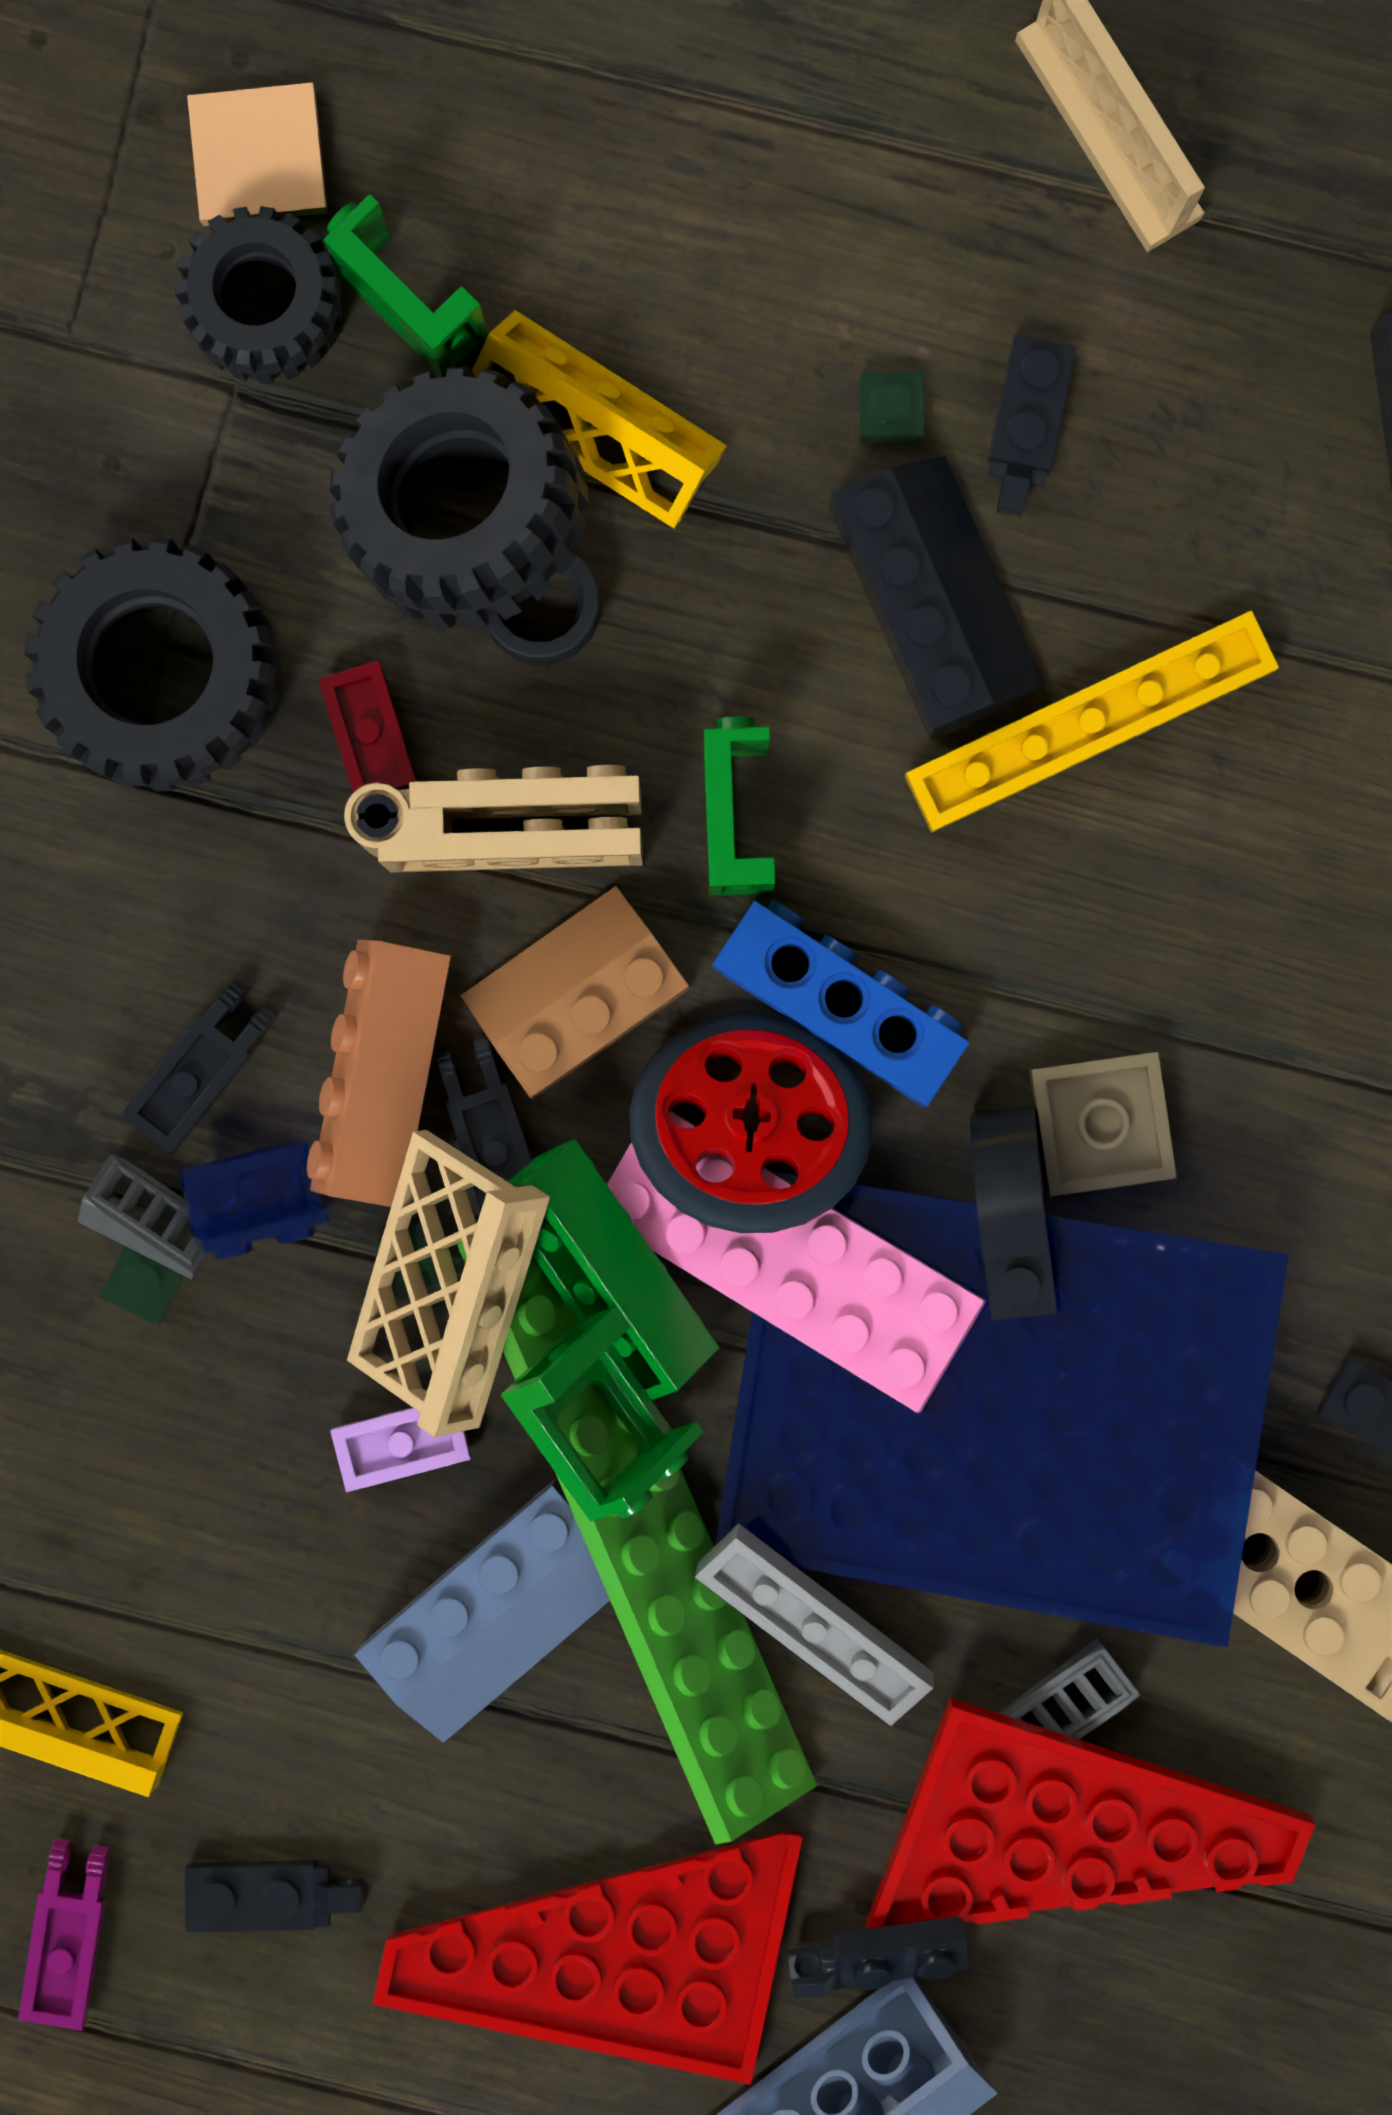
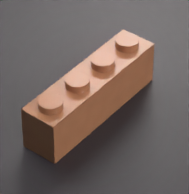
M358 940L356 951L353 950L348 955L343 972V983L345 988L348 989L344 1014H340L336 1018L331 1035V1047L336 1052L332 1077H328L324 1081L319 1097V1111L321 1115H324L320 1140L312 1144L307 1160V1174L312 1179L310 1191L331 1197L392 1206L412 1133L418 1131L451 956L373 940Z

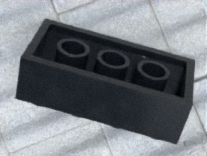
M945 456L891 467L831 494L829 510L928 738L1045 689L1044 681Z

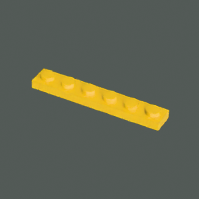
M1251 610L907 772L905 778L932 833L1275 672L1279 666Z

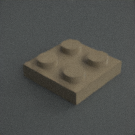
M1158 1052L1029 1070L1047 1196L1051 1197L1177 1178Z

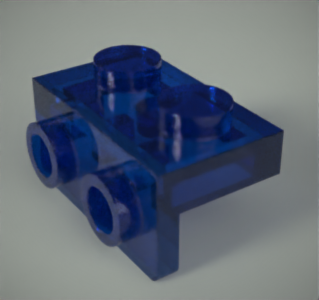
M300 1139L178 1169L194 1243L204 1253L214 1252L215 1258H230L252 1251L253 1241L276 1236L277 1242L280 1243L298 1241L313 1236L315 1234L314 1226L329 1222L328 1210L320 1204L318 1193L310 1191L312 1179L307 1174L309 1155L307 1142Z

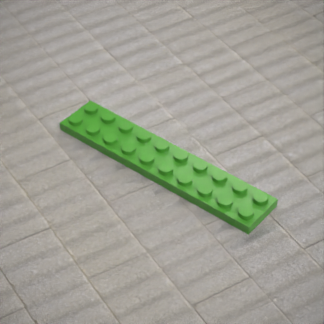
M461 1242L458 1243L457 1246L459 1248V1251L462 1255L464 1262L466 1263L467 1256L465 1253L463 1243ZM533 1256L503 1349L515 1380L578 1321ZM590 1383L559 1414L558 1424L561 1431L601 1486L606 1488L636 1457L638 1446L635 1439L595 1384ZM679 1469L672 1475L657 1480L649 1489L653 1495L652 1499L633 1515L621 1519L616 1513L591 1522L557 1476L715 1845L732 1842L815 1788L817 1784L744 1615L695 1578L697 1563L714 1548V1545L683 1473Z

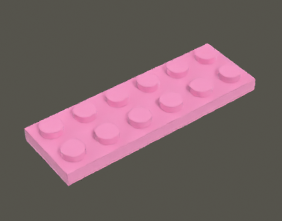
M669 1111L670 1119L678 1127L685 1129L697 1127L675 1112ZM632 1142L607 1184L620 1205L628 1212L632 1222L652 1251L917 1413L923 1410L987 1301L834 1208L806 1224L774 1233H737L710 1227L682 1213L657 1192L641 1169ZM719 1156L705 1157L696 1166L699 1175L710 1182L724 1181L733 1173L730 1163ZM766 1167L761 1171L763 1180L773 1188L783 1189L793 1185V1183Z

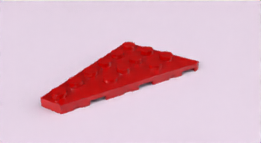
M950 1698L866 1919V1929L959 1916V1919L963 1918V1922L984 1924L1029 1918L1028 1912L1072 1906L1074 1911L1095 1909L1099 1905L1108 1902L1126 1905L1172 1899L1171 1893L1214 1887L1217 1893L1238 1890L1243 1885L1250 1883L1261 1886L1292 1883L1316 1824L1308 1813Z
M788 1829L390 1934L386 1939L372 2005L751 2085L801 1848L802 1832Z

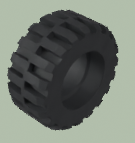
M450 367L447 369L446 376L437 378L433 371L412 377L414 385L404 390H401L396 385L381 396L385 402L374 412L367 407L354 422L359 428L355 437L350 438L346 436L336 455L342 462L343 468L334 469L330 480L329 492L337 500L330 507L333 526L341 535L340 544L348 557L387 602L391 601L401 613L410 618L418 620L425 616L432 626L443 628L454 627L457 618H460L467 628L487 626L489 624L488 616L500 613L503 619L506 620L521 613L522 609L519 603L531 595L537 601L552 589L548 583L550 577L555 571L562 575L565 574L575 557L569 550L571 542L579 544L583 540L587 525L586 520L580 513V511H585L589 506L588 487L581 477L584 469L578 455L547 406L542 405L534 392L522 383L515 382L510 384L504 374L488 369L480 371L479 377L476 378L470 367ZM482 458L495 459L509 464V477L505 492L494 511L478 526L464 534L447 539H423L412 535V519L416 504L429 483L444 470L460 462Z
M153 536L149 544H138L133 537L114 541V551L104 555L94 548L79 557L83 567L72 576L63 569L50 583L58 590L50 603L39 600L32 618L39 623L36 636H26L24 655L32 660V671L25 674L28 693L37 699L39 707L35 712L44 728L52 732L57 738V744L71 757L101 776L110 778L124 786L138 789L139 786H145L155 791H173L177 784L187 782L193 787L211 780L209 773L220 767L228 771L241 761L242 758L238 753L249 741L256 745L266 730L261 725L266 712H274L279 694L274 690L275 677L281 676L280 656L275 651L273 641L276 639V635L271 622L264 614L259 601L239 576L224 562L220 564L214 560L205 550L191 544L186 548L180 547L170 538ZM168 607L190 616L204 630L213 653L211 676L201 697L182 715L155 725L136 723L118 715L104 700L97 683L99 655L110 633L126 618L143 610Z

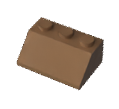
M615 886L460 996L528 1096L535 1099L689 990V985L655 937Z

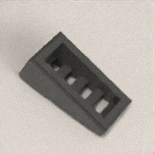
M114 1154L108 1157L84 1195L78 1223L191 1280L223 1226L132 1163ZM113 1192L123 1196L117 1207L108 1201ZM137 1204L147 1208L139 1222L130 1216ZM164 1216L170 1219L171 1222L161 1237L152 1230L160 1217ZM184 1227L195 1233L183 1252L175 1247L174 1244Z
M1096 1638L1004 1708L999 1714L1023 1721L1020 1717L1032 1711L1045 1729L1080 1739L1120 1712L1141 1695ZM1093 1667L1096 1668L1112 1689L1102 1698L1084 1675ZM1072 1682L1075 1683L1091 1704L1082 1713L1063 1690L1064 1687ZM1051 1696L1071 1720L1063 1728L1059 1727L1042 1704Z

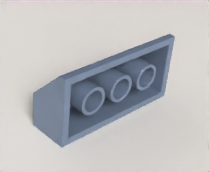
M555 1478L364 1641L354 1654L392 1701L443 1743L610 1601L559 1481Z
M916 1978L891 1981L888 1985L879 1988L717 2115H971L998 2093L965 2042Z

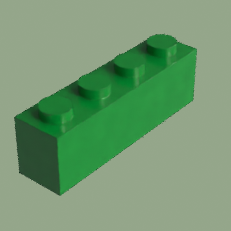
M573 1139L536 1156L508 1181L515 1187L532 1185L550 1196L532 1256L578 1321L612 1307H617L630 1328L613 1346L651 1400L678 1391L719 1349V1346L578 1142Z

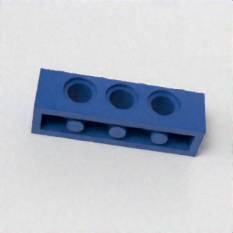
M772 899L765 908L754 901L712 964V969L789 1020L806 1027L809 1032L826 1043L833 1045L845 1057L922 1108L928 1107L970 1043L958 1035L964 1025L934 1005H931L928 1011L924 1013L906 1001L905 998L910 989L885 972L878 970L874 977L871 978L853 966L852 962L857 955L834 938L825 934L820 943H818L798 929L804 920L781 903ZM785 947H793L805 955L808 962V970L801 980L785 982L774 974L771 960L778 950ZM846 982L858 990L861 997V1005L855 1015L841 1018L833 1015L828 1010L825 1003V994L832 984ZM900 1017L911 1025L914 1039L911 1047L906 1052L892 1053L882 1046L879 1040V1028L885 1019Z

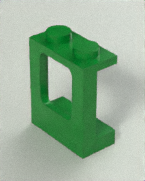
M370 194L358 206L354 202L345 205L332 218L327 227L329 234L323 240L337 274L440 377L446 376L448 368L458 367L488 337L480 304L462 286L433 313L375 255L391 240L380 205Z
M754 717L719 718L716 720V729H704L709 896L773 894L775 886L774 858L735 859L731 757L767 756L770 730L769 727H756Z
M616 1306L575 1322L501 1394V1397L590 1522L616 1513L623 1519L642 1509L652 1499L653 1495L649 1489L657 1480L672 1475L688 1461L689 1456L685 1451L703 1433L697 1422L672 1430L617 1352L613 1344L630 1326ZM590 1383L595 1384L638 1446L636 1457L606 1488L598 1483L558 1424L559 1414Z

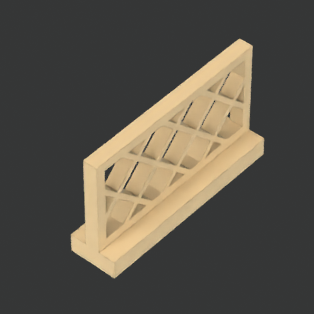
M1042 0L1037 20L1017 32L1015 42L1148 253L1202 219L1204 211L1200 207L1198 200L1205 187L1089 1Z
M422 1130L412 1133L347 1361L419 1411L420 1416L417 1426L435 1438L480 1427L509 1333V1326L513 1320L550 1196L532 1185L513 1186L431 1132ZM429 1156L438 1162L445 1188L432 1194L425 1174ZM473 1186L486 1192L477 1223L475 1222L466 1189ZM449 1198L459 1232L445 1238L435 1204ZM418 1213L428 1246L415 1252L408 1228L412 1215ZM462 1242L467 1259L461 1279L458 1281L448 1248ZM431 1256L442 1290L428 1295L418 1262ZM401 1270L411 1304L398 1309L391 1286L395 1272ZM445 1299L450 1316L443 1339H441L431 1305ZM414 1313L424 1347L411 1353L401 1319ZM382 1327L385 1328L394 1361L386 1363L372 1353L378 1330ZM428 1357L432 1370L427 1391L422 1388L415 1366L416 1361Z

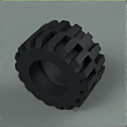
M246 206L233 209L235 220L225 224L219 214L208 221L213 232L205 238L196 231L188 241L194 251L191 257L181 254L177 268L183 277L182 280L175 281V295L181 303V307L178 308L181 318L200 350L204 351L210 362L221 371L226 367L230 370L233 377L246 382L249 375H256L260 384L274 383L273 374L282 372L287 380L298 377L300 374L296 367L305 361L311 368L322 360L318 352L323 345L331 349L337 338L334 325L335 323L342 324L344 310L340 303V298L343 297V292L330 255L324 249L319 236L311 228L306 231L300 219L289 213L286 214L284 219H280L275 208L260 206L259 216H251ZM258 267H275L292 275L296 282L294 299L286 312L278 319L264 325L250 326L238 323L227 315L225 305L228 292L236 279L245 272Z

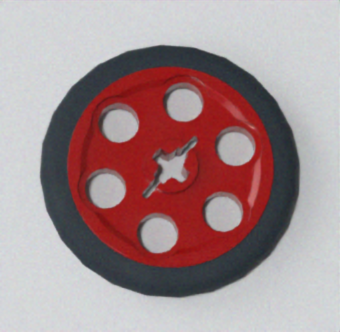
M761 1013L728 1014L704 1020L673 1036L648 1061L636 1082L629 1109L630 1139L641 1169L657 1192L682 1213L710 1227L737 1233L778 1232L806 1224L832 1209L853 1188L867 1162L873 1135L869 1100L860 1077L844 1055L830 1043H826L809 1032L806 1027L788 1019ZM727 1057L734 1060L740 1066L741 1073L732 1081L721 1082L711 1078L706 1072L705 1066L714 1058ZM790 1063L797 1066L803 1072L805 1079L799 1086L783 1088L771 1080L769 1071L775 1065ZM751 1092H755L754 1113H758L759 1125L757 1132H754L751 1152H747L746 1141L748 1131L744 1130L743 1119L745 1112H748ZM680 1103H691L703 1111L705 1120L695 1128L685 1129L678 1127L672 1122L669 1117V1111ZM817 1115L829 1121L833 1128V1133L823 1141L808 1140L799 1132L797 1123L806 1116ZM719 1156L730 1163L733 1173L724 1181L710 1182L699 1175L696 1166L705 1157ZM770 1163H786L794 1169L798 1179L788 1188H773L763 1180L761 1171Z

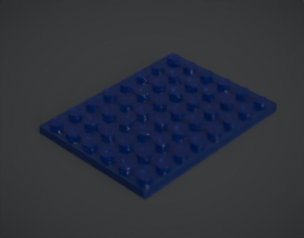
M775 1172L793 1184L798 1179L797 1175ZM854 1184L853 1188L833 1207L834 1209L987 1301L923 1410L919 1413L752 1312L715 1546L734 1527L740 1524L797 1568L1228 1648L1289 1254L1046 1215L1057 1314L992 1321L977 1204Z

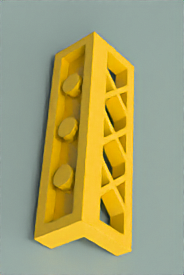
M516 310L489 333L472 369V372L478 378L480 371L491 370L495 362L514 374L516 382L522 383L533 391L540 403L554 400L567 408L574 428L562 431L578 455L584 471L672 528H675L680 523L701 482L717 466L727 448V445ZM609 435L620 442L627 462L613 465L600 457L593 437ZM662 469L684 483L674 503L653 491L646 471Z
M0 1649V1667L7 1669L0 1673V1682L18 1673L33 1678L44 1700L43 1703L24 1712L10 1707L0 1688V1747L146 1797L153 1793L160 1784L184 1712ZM49 1684L68 1691L55 1697ZM78 1694L92 1698L105 1723L86 1732L69 1727L59 1703ZM109 1705L127 1710V1712L115 1717ZM48 1709L54 1722L35 1715ZM138 1715L165 1723L154 1756L130 1748L119 1724ZM109 1730L114 1742L97 1737V1735Z

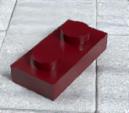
M380 661L371 662L318 679L352 792L354 793L362 786L371 783H383L397 790L409 788V782H418Z

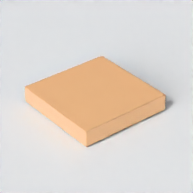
M313 82L187 95L199 218L203 226H210L208 221L219 214L224 224L235 220L233 209L246 206L251 216H259L260 206L275 208L279 218H285L287 213L295 217L328 213L316 90Z

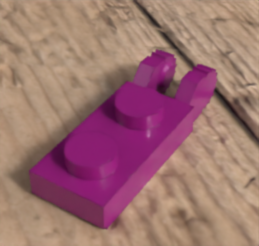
M55 1839L49 1854L44 1888L40 1890L37 1897L18 2021L82 2031L87 2022L106 1897H102L107 1877L110 1847L94 1845L86 1864L87 1876L84 1894L62 1890L71 1861V1843L68 1840Z

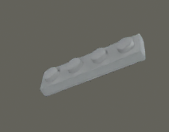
M738 1524L697 1563L695 1573L697 1580L890 1726L933 1689L934 1672L742 1525Z

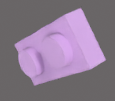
M413 1407L342 1425L330 1430L346 1492L471 1460L472 1455L466 1432L462 1431L434 1438L417 1426L420 1412Z

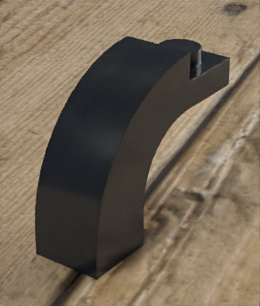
M1034 1105L971 1112L970 1133L974 1182L991 1319L996 1321L1057 1314Z

